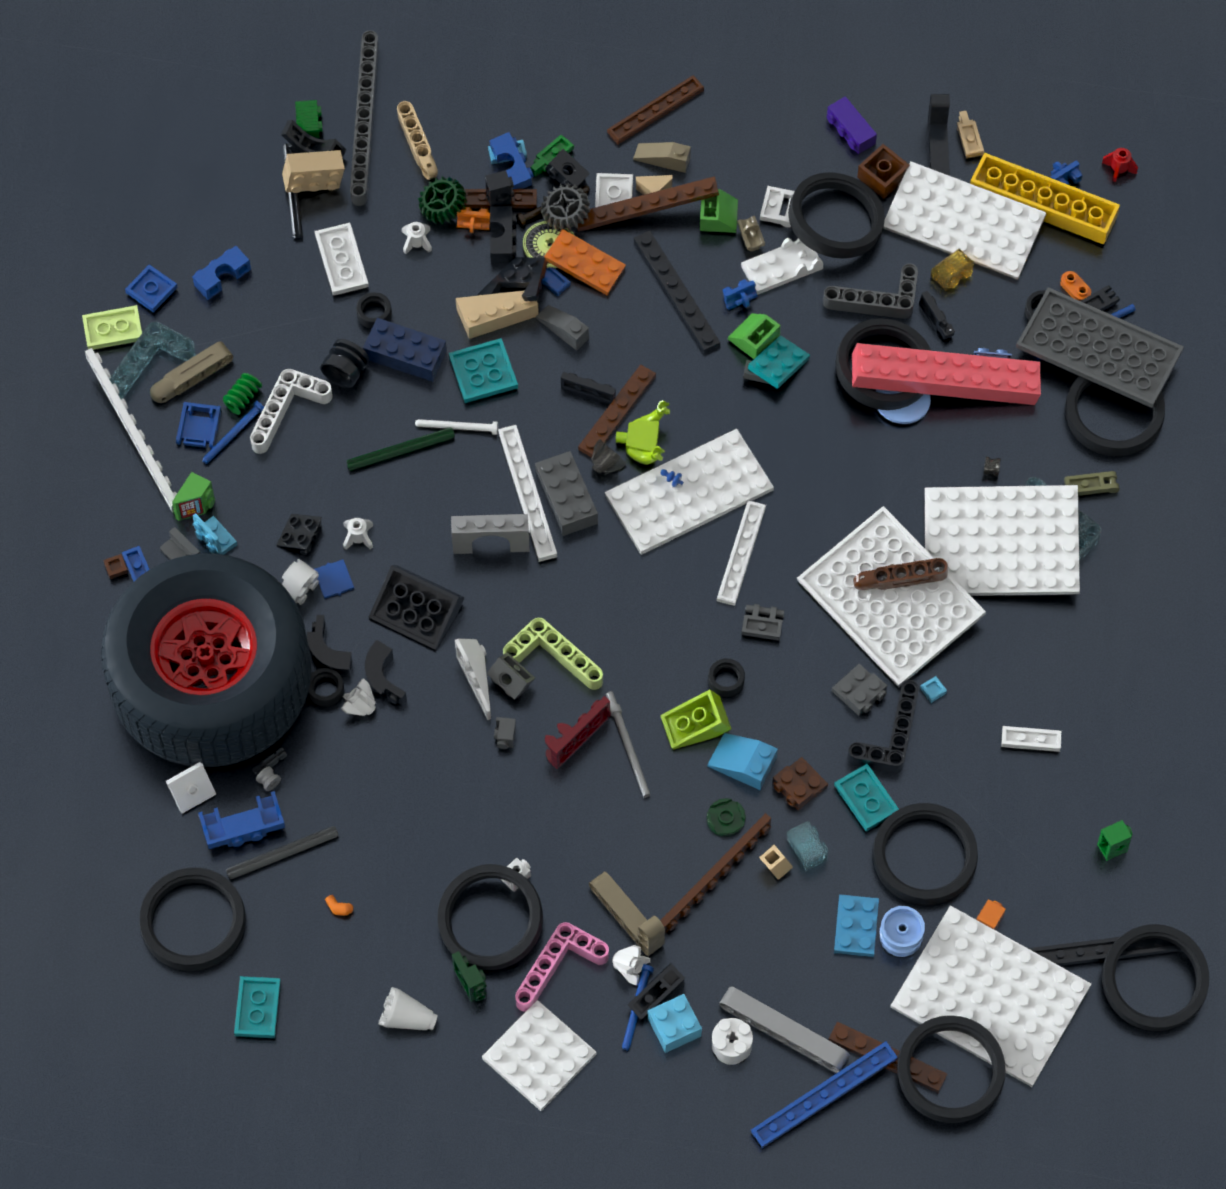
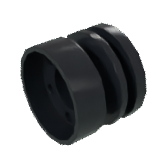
M337 339L329 350V354L321 363L320 370L333 383L345 388H352L360 377V372L368 364L369 356L357 344L346 339Z

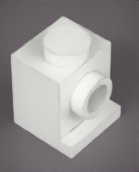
M515 858L507 866L513 870L518 869L519 873L527 879L531 877V867L524 859L520 861L518 858ZM501 879L513 892L518 889L513 883Z

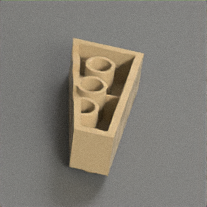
M524 291L456 298V309L469 339L536 317L538 315L537 301H524L522 297Z

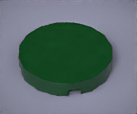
M729 798L713 802L706 816L707 825L711 831L722 837L738 834L743 829L746 821L745 810L742 805Z

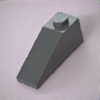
M548 305L536 316L538 321L576 351L589 340V327L576 317Z

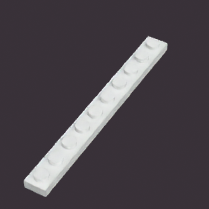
M92 348L86 350L87 361L173 513L172 501L177 493L171 491L170 486L172 485L169 478L163 476L160 462L158 460L155 461L152 457L154 452L151 446H146L142 430H137L135 426L137 422L133 414H128L126 410L128 406L125 400L119 398V389L115 383L112 384L109 380L111 375L107 368L103 369L100 355L98 352L94 353Z

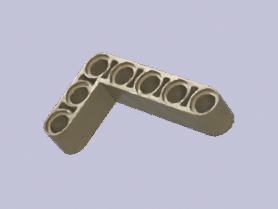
M604 871L589 882L593 893L634 942L641 947L645 955L650 956L665 944V928L662 922L656 916L647 920L607 872Z

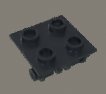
M291 514L277 542V546L300 549L301 554L307 555L311 551V543H315L317 534L322 528V517Z

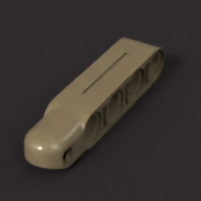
M220 341L168 372L163 379L155 383L150 389L151 398L158 403L170 400L229 364L233 359V354L223 342Z

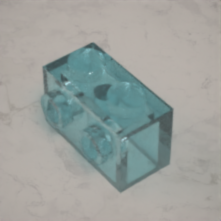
M809 821L787 831V840L805 871L827 861V854L829 852L824 842L821 843L819 840V833L816 827L811 826Z

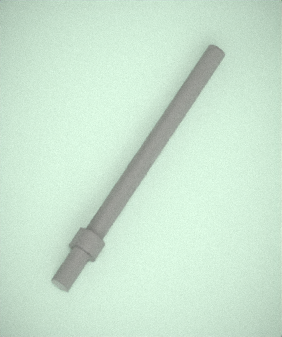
M613 691L606 693V697L610 700L611 716L615 718L644 798L649 797L651 794L622 718V709L620 704H617Z

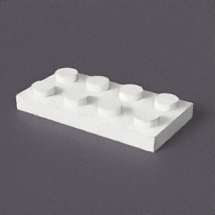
M346 223L315 231L333 296L369 287L351 224Z

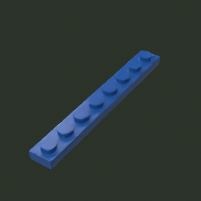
M885 1041L751 1129V1133L760 1146L764 1148L896 1061L898 1057L887 1041Z

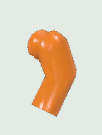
M329 895L325 898L327 905L334 915L347 916L353 912L352 904L338 903L334 895Z

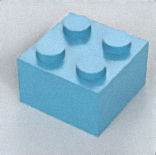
M685 994L648 1010V1020L665 1053L702 1037V1027Z

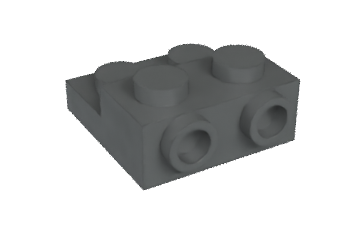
M858 664L832 687V692L860 716L864 712H869L877 700L881 701L886 696L887 685L874 673L871 675L861 664Z

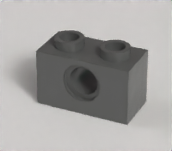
M508 652L500 656L487 672L491 680L502 687L505 693L514 700L521 696L535 679Z

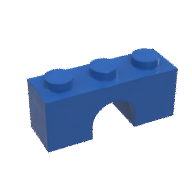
M510 132L489 140L490 148L497 163L503 160H510L514 163L510 169L506 170L508 177H512L514 184L512 188L524 189L531 186L534 176L530 167L526 168V159L523 152L519 153L517 149L519 145L516 138L512 137Z
M237 246L228 249L222 256L212 260L208 266L198 270L192 276L194 286L209 300L222 290L221 281L218 278L220 275L229 273L238 279L251 270L250 260Z

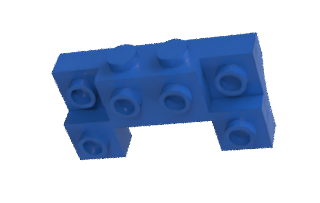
M275 791L271 792V796L260 799V796H256L258 808L220 818L218 808H214L213 813L206 815L199 812L208 849L226 844L229 847L241 846L247 841L261 840L267 836L266 833L285 828Z

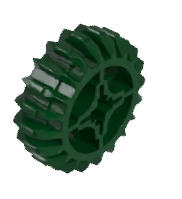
M443 176L441 180L435 178L433 183L429 181V186H424L425 191L420 192L421 197L418 198L420 203L419 209L422 211V215L427 220L433 221L435 224L440 222L442 225L445 220L450 223L451 218L456 219L457 212L460 213L461 209H466L465 203H467V195L462 184L456 179L453 180L450 177L446 179Z

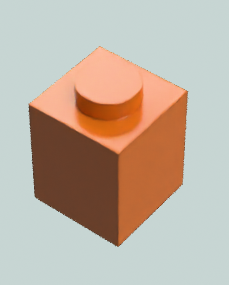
M988 899L976 920L996 930L1004 917L1006 909L1001 903Z

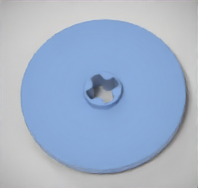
M876 389V392L883 394L902 393L898 391ZM923 394L920 399L907 407L896 410L878 409V411L892 422L910 424L919 421L926 415L930 407L931 398L930 395Z

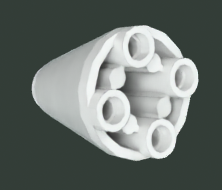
M392 987L389 996L386 997L383 1006L385 1010L381 1014L378 1024L387 1028L433 1030L438 1015L433 1014L432 1010L405 992Z

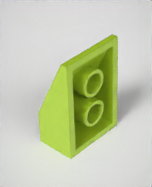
M708 690L660 715L673 750L716 738L731 730L721 698L712 690Z

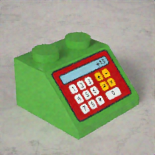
M193 472L190 473L172 501L177 520L191 518L195 513L198 516L205 514L209 508L213 507L215 497L212 483Z

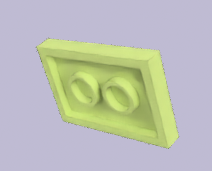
M137 305L82 315L88 349L92 348L94 350L143 341Z

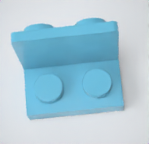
M196 513L193 515V526L196 529L195 535L200 541L204 540L206 542V546L212 554L224 555L237 546V541L214 516L203 522Z

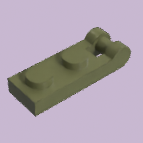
M1115 471L1067 476L1064 478L1065 485H1078V496L1104 492L1116 493L1120 490L1119 484L1116 483L1117 474Z

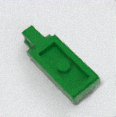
M563 135L557 137L536 155L534 164L530 167L533 175L536 177L542 171L546 172L545 168L562 149L570 153L574 149V144Z

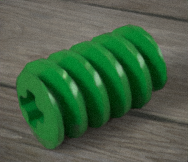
M243 373L240 379L236 381V384L227 392V395L223 397L225 406L236 415L241 414L239 409H245L244 404H249V399L254 398L253 393H258L257 388H262V383L253 375Z

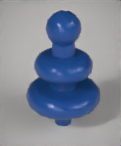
M666 469L661 470L660 473L662 476L667 477V482L673 481L672 487H676L678 484L683 485L681 473L675 476L674 471L668 473Z

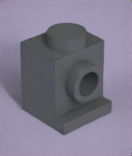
M496 717L494 739H497V747L500 749L513 748L516 719Z

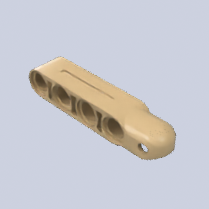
M402 101L397 106L398 121L423 176L428 180L437 177L438 169L431 154L430 145L413 105L408 101Z

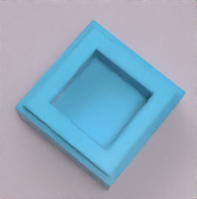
M937 676L920 685L921 691L931 703L947 693V689Z

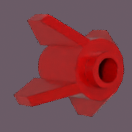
M1118 148L1103 157L1102 163L1111 166L1115 171L1113 182H1116L1119 173H1124L1127 170L1134 174L1138 172V166L1132 159L1128 149Z

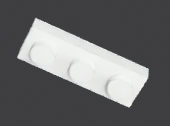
M1003 726L1001 747L1060 752L1061 731Z

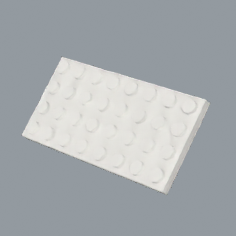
M910 161V166L904 174L885 218L883 229L1018 280L1045 219L1046 212Z
M735 429L606 491L605 497L637 550L642 555L747 504L748 500L753 501L774 491V487L739 431ZM666 469L668 473L674 471L675 476L681 473L683 485L678 484L676 487H672L673 481L667 482V477L661 475V470Z

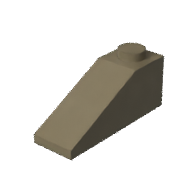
M675 142L638 143L633 160L686 173L691 158V146Z

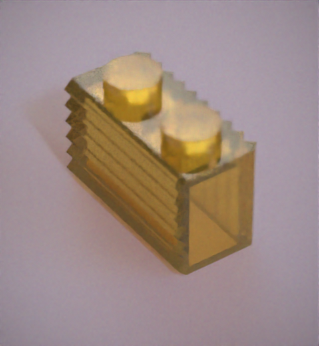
M959 248L932 268L931 277L945 291L950 289V287L953 289L962 278H968L972 274L974 262Z

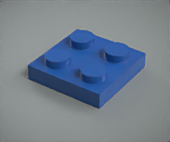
M149 264L127 286L125 292L154 313L178 287L177 283Z

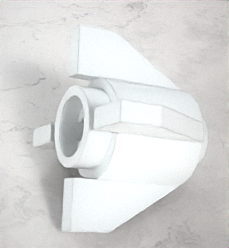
M413 222L402 228V233L407 236L403 247L405 254L412 249V246L416 248L423 246L429 253L432 251V246L426 238V234L430 231V226L420 222Z
M353 518L343 522L344 527L348 529V534L343 543L345 550L353 542H363L369 549L373 548L367 532L373 526L371 520Z
M363 678L358 683V688H354L350 693H345L342 696L347 700L341 708L346 714L365 716L366 714L370 715L376 708V701L370 685Z
M636 945L619 950L612 959L614 968L629 983L634 985L639 984L638 973L641 972L643 964L650 962V958L640 956L641 947Z

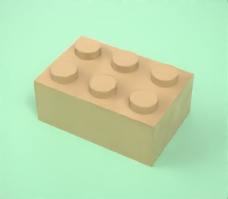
M341 150L287 154L282 172L286 192L298 193L301 191L315 192L318 190L339 189L345 169Z

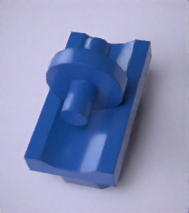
M1077 160L1069 165L1067 163L1055 162L1053 163L1054 170L1050 172L1052 175L1050 178L1069 185L1067 182L1069 179L1074 184H1077L1082 180L1083 175L1079 170L1080 164Z
M744 279L738 283L737 288H724L723 296L726 308L730 310L741 304L745 308L749 307V301L758 297L755 282L753 280L748 282Z

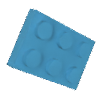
M839 894L834 953L874 957L879 898Z

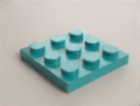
M502 338L448 353L465 403L518 388V383Z

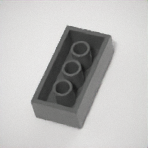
M571 451L535 463L536 476L562 536L598 524L597 510Z

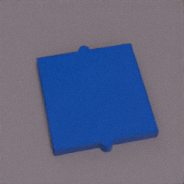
M343 559L314 569L319 574L317 580L319 581L324 599L335 595L340 596L341 593L354 589Z

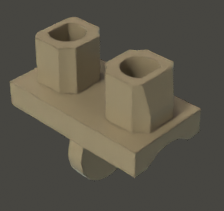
M755 216L745 220H737L747 250L755 251L760 249L761 246H765V241Z

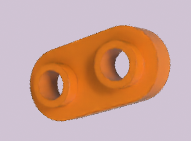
M1073 271L1063 273L1060 284L1072 298L1081 301L1091 295L1090 287L1077 273Z

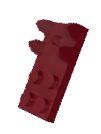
M605 696L601 700H596L591 706V710L587 714L583 713L579 717L578 723L573 727L565 723H558V732L563 737L556 739L554 736H545V743L549 748L546 750V758L550 764L558 769L610 718V700Z

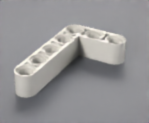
M293 369L283 370L251 433L252 450L257 454L265 453L268 450L294 395L320 404H328L333 397L330 383Z

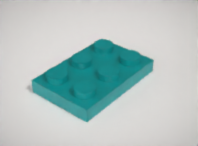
M780 335L749 363L748 370L778 389L809 360L810 354Z
M868 764L834 782L835 788L866 832L883 823L892 813L899 810Z
M240 976L234 1029L235 1036L275 1038L281 985L280 978Z

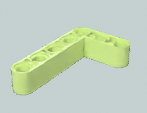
M543 618L533 619L503 648V654L507 652L515 653L516 655L513 658L520 663L540 645L588 688L597 690L603 685V672L601 668ZM536 628L543 629L542 631H535ZM524 640L529 641L528 644H523L521 642ZM550 640H556L557 642L552 644V643H549L548 641H550ZM564 652H570L571 654L566 656V655H563L562 653H564ZM578 664H583V665H585V666L582 667V668H579V667H577L576 665H578ZM592 676L599 677L597 680L590 679Z

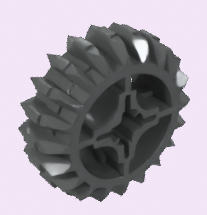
M569 183L566 187H563L562 184H560L558 189L553 187L554 191H548V196H543L544 202L541 203V213L544 221L550 227L553 226L555 230L560 228L562 231L568 228L571 231L573 226L578 229V223L584 224L583 219H588L587 213L590 212V201L587 194L583 192V189H578L576 185L571 187Z

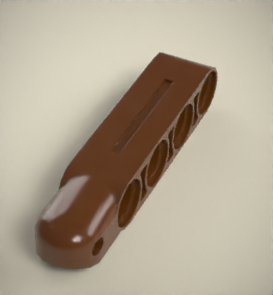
M934 558L883 566L875 570L860 572L853 578V584L858 590L876 588L886 590L942 581L948 576V564L942 558ZM937 567L944 568L941 572L935 571ZM923 570L925 573L918 575L916 571ZM904 573L906 576L898 578L897 574ZM880 576L886 577L884 581H879L877 578Z

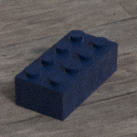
M380 318L376 319L363 346V350L369 356V361L432 382L447 353L446 340Z

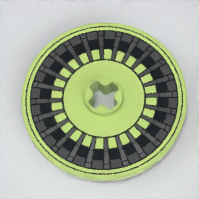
M546 221L531 226L523 238L525 255L527 257L544 258L551 247L548 244L554 243L561 229L555 230ZM565 228L567 232L574 235L572 231H569L568 228ZM547 262V263H548V264H547V268H549V267L557 268L556 266H554V265L550 264L549 262Z

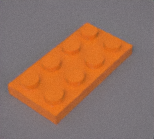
M564 229L544 256L550 264L605 295L609 294L626 267V264Z

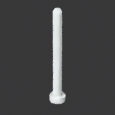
M420 419L415 422L417 427L492 432V435L498 434V422L494 421L493 424Z

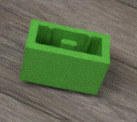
M718 189V196L701 200L700 231L736 233L738 199Z
M752 313L728 337V340L755 359L780 336L781 325L768 315Z

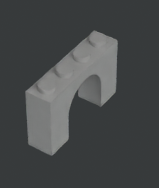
M528 514L451 516L453 554L472 553V542L483 536L506 538L510 542V552H530Z

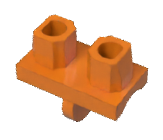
M465 207L466 209H461L460 213L457 212L458 228H469L470 233H474L475 229L490 230V213L488 209L481 208L477 212L472 211L470 207Z

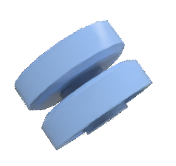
M908 906L891 908L885 913L881 921L879 939L882 947L888 953L897 957H906L914 954L923 942L925 923L922 916L915 909Z

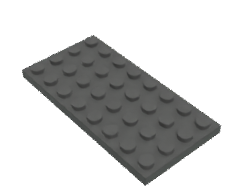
M1049 287L1016 344V348L1151 408H1153L1184 349V346Z

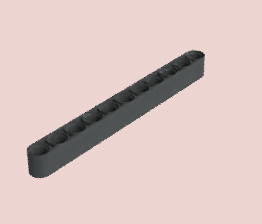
M371 30L363 33L361 41L350 183L351 201L356 206L364 205L368 199L379 53L378 35Z

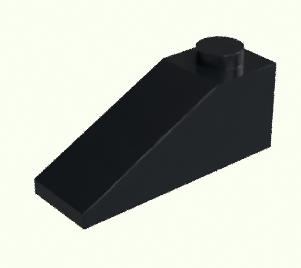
M670 963L627 1005L642 1019L648 1014V1010L661 1002L685 977Z

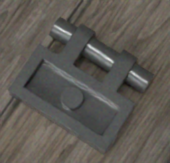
M754 604V606L746 605L745 612L753 614L744 615L741 635L780 641L783 620L775 618H783L784 610L773 606L771 608L760 607L759 604ZM759 614H761V615H768V616H770V617H769V618L759 617L758 615H759Z

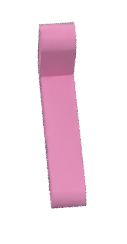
M563 922L559 924L515 995L517 1008L520 1011L526 1012L538 1000L568 950L597 965H603L609 959L608 945L570 923ZM562 932L570 933L567 937H563L560 934ZM580 941H586L588 943L586 946L578 945ZM553 948L560 949L558 953H552L550 950ZM598 950H602L605 952V954L602 956H598L595 954V952ZM543 964H547L550 966V968L544 970L541 969L540 966ZM535 980L540 982L537 986L530 985ZM522 997H528L530 999L526 1003L520 1001Z

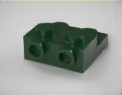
M459 951L452 954L453 969L470 1001L483 1000L487 996L485 992L487 985L482 969L478 970L476 965L470 967L466 956L462 957Z

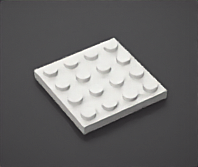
M537 1000L482 1056V1059L535 1107L542 1111L597 1055V1052Z

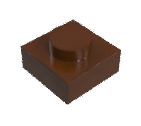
M121 554L103 560L110 579L128 573Z

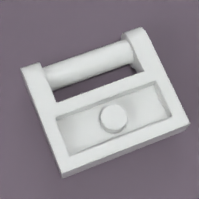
M767 186L760 220L781 224L784 227H791L788 209L794 191ZM788 198L789 202L785 216H781L783 200Z

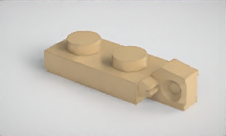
M967 111L959 112L960 122H957V130L966 158L984 155L976 122L973 119L969 120Z

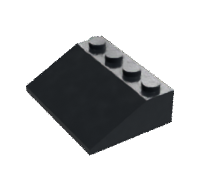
M391 565L368 618L437 650L456 618L465 597L398 565Z

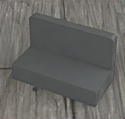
M176 527L169 531L170 539L160 546V550L170 560L186 555L200 554V551Z

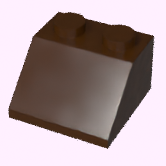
M882 144L858 166L857 178L885 199L897 188L910 165L886 145Z

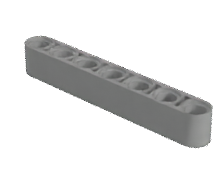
M734 987L728 988L719 1003V1006L728 1013L833 1072H840L850 1056L840 1046Z

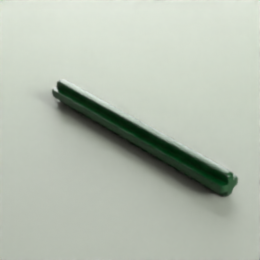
M447 428L348 459L347 466L349 470H354L455 437L452 428Z

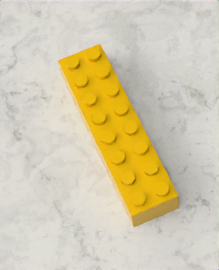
M984 153L970 181L972 185L1046 212L1044 222L1103 245L1118 217L1120 205L987 153Z

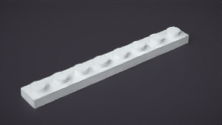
M513 425L498 429L523 513L528 514L529 532L538 560L540 562L557 557L556 548L517 426Z

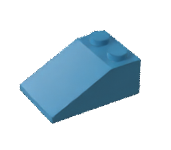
M724 733L707 767L761 790L777 759L778 749L759 740Z

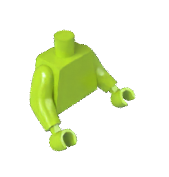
M660 401L657 409L652 413L630 422L628 432H616V443H625L626 454L635 461L646 465L657 460L662 461L663 457L661 454L665 453V450L657 446L659 421L664 414L670 413V409L666 408L669 406V403Z

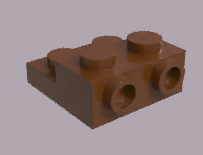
M803 757L799 758L791 766L787 765L773 776L772 782L774 789L778 793H782L786 797L788 804L792 807L795 806L798 810L828 787V783Z

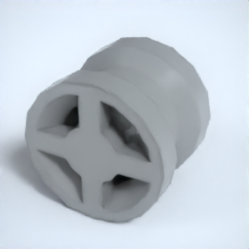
M270 766L264 768L256 777V781L262 783L266 791L274 789L281 780L279 775L273 773V769Z

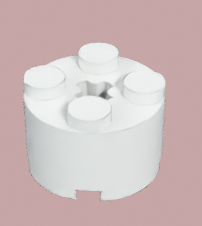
M297 559V562L294 561L283 574L282 578L284 581L282 585L294 601L301 605L306 600V593L309 589L314 590L318 585L319 581L317 578L319 574L302 560Z
M736 1018L719 1021L712 1033V1050L721 1062L735 1065L750 1055L753 1040L750 1026Z

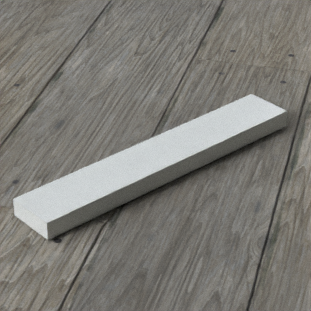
M749 500L747 502L717 596L718 602L736 605L765 513L766 505Z

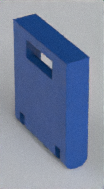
M184 402L176 444L180 445L181 440H184L183 445L206 448L207 443H209V448H213L222 411L221 406ZM193 411L208 412L210 418L192 416Z

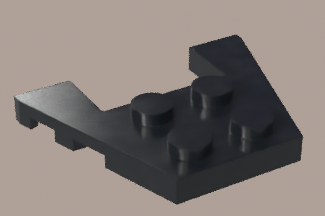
M515 257L477 296L497 294L502 287L526 288L522 294L524 301H539V291L542 290L541 281L545 277L548 263L545 258Z

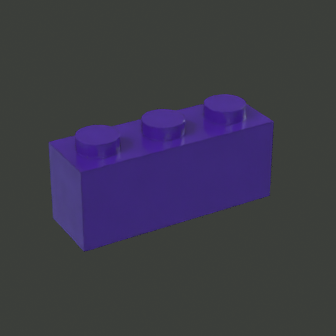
M846 96L828 106L827 119L829 123L834 124L841 137L844 136L852 150L854 149L860 154L876 144V132Z

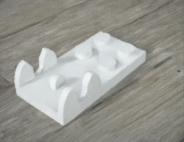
M786 238L781 247L741 262V267L749 282L752 280L755 282V289L758 295L822 270L823 261L815 251L811 250L799 239L793 242L792 239Z

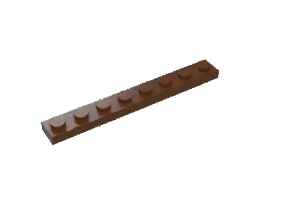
M714 176L591 208L590 212L587 213L588 219H583L584 224L578 223L577 230L580 232L718 196L719 191L716 178Z
M765 813L660 920L665 928V933L668 930L672 931L677 926L678 920L682 916L685 917L689 914L692 905L695 902L698 904L704 898V893L708 889L712 890L717 885L718 879L730 872L731 866L735 862L738 863L745 855L744 852L748 848L752 849L757 844V839L761 835L765 836L770 831V816Z

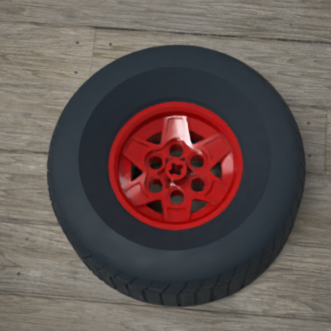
M192 554L174 558L153 567L137 578L122 593L112 608L111 614H109L106 622L107 625H105L103 632L104 637H102L101 663L110 698L124 728L126 727V730L137 742L144 745L143 747L155 755L186 766H194L199 762L202 763L203 767H219L238 763L263 752L277 742L288 731L300 714L308 694L311 679V659L304 621L296 602L286 588L275 577L259 566L240 558L222 554ZM234 640L239 644L241 648L231 646ZM199 642H204V644L200 646L196 645ZM219 644L224 645L221 648H216V646ZM186 656H191L189 660L183 659ZM224 661H230L229 664H222ZM171 662L180 665L174 673L171 669ZM236 669H238L237 672L227 681L226 675L231 674ZM194 672L198 673L196 676H190ZM212 675H217L216 678H209ZM203 682L207 688H196L192 686H199Z

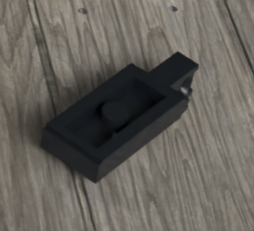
M928 291L923 292L919 305L936 332L939 331L943 339L954 336L953 326L947 322L945 314L938 308L935 298Z

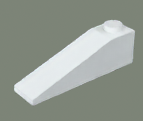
M456 639V657L487 720H490L491 711L485 665L486 650L483 645H479L477 639Z

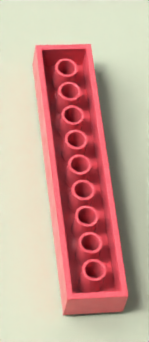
M857 343L852 353V387L1035 405L1041 395L1040 362Z

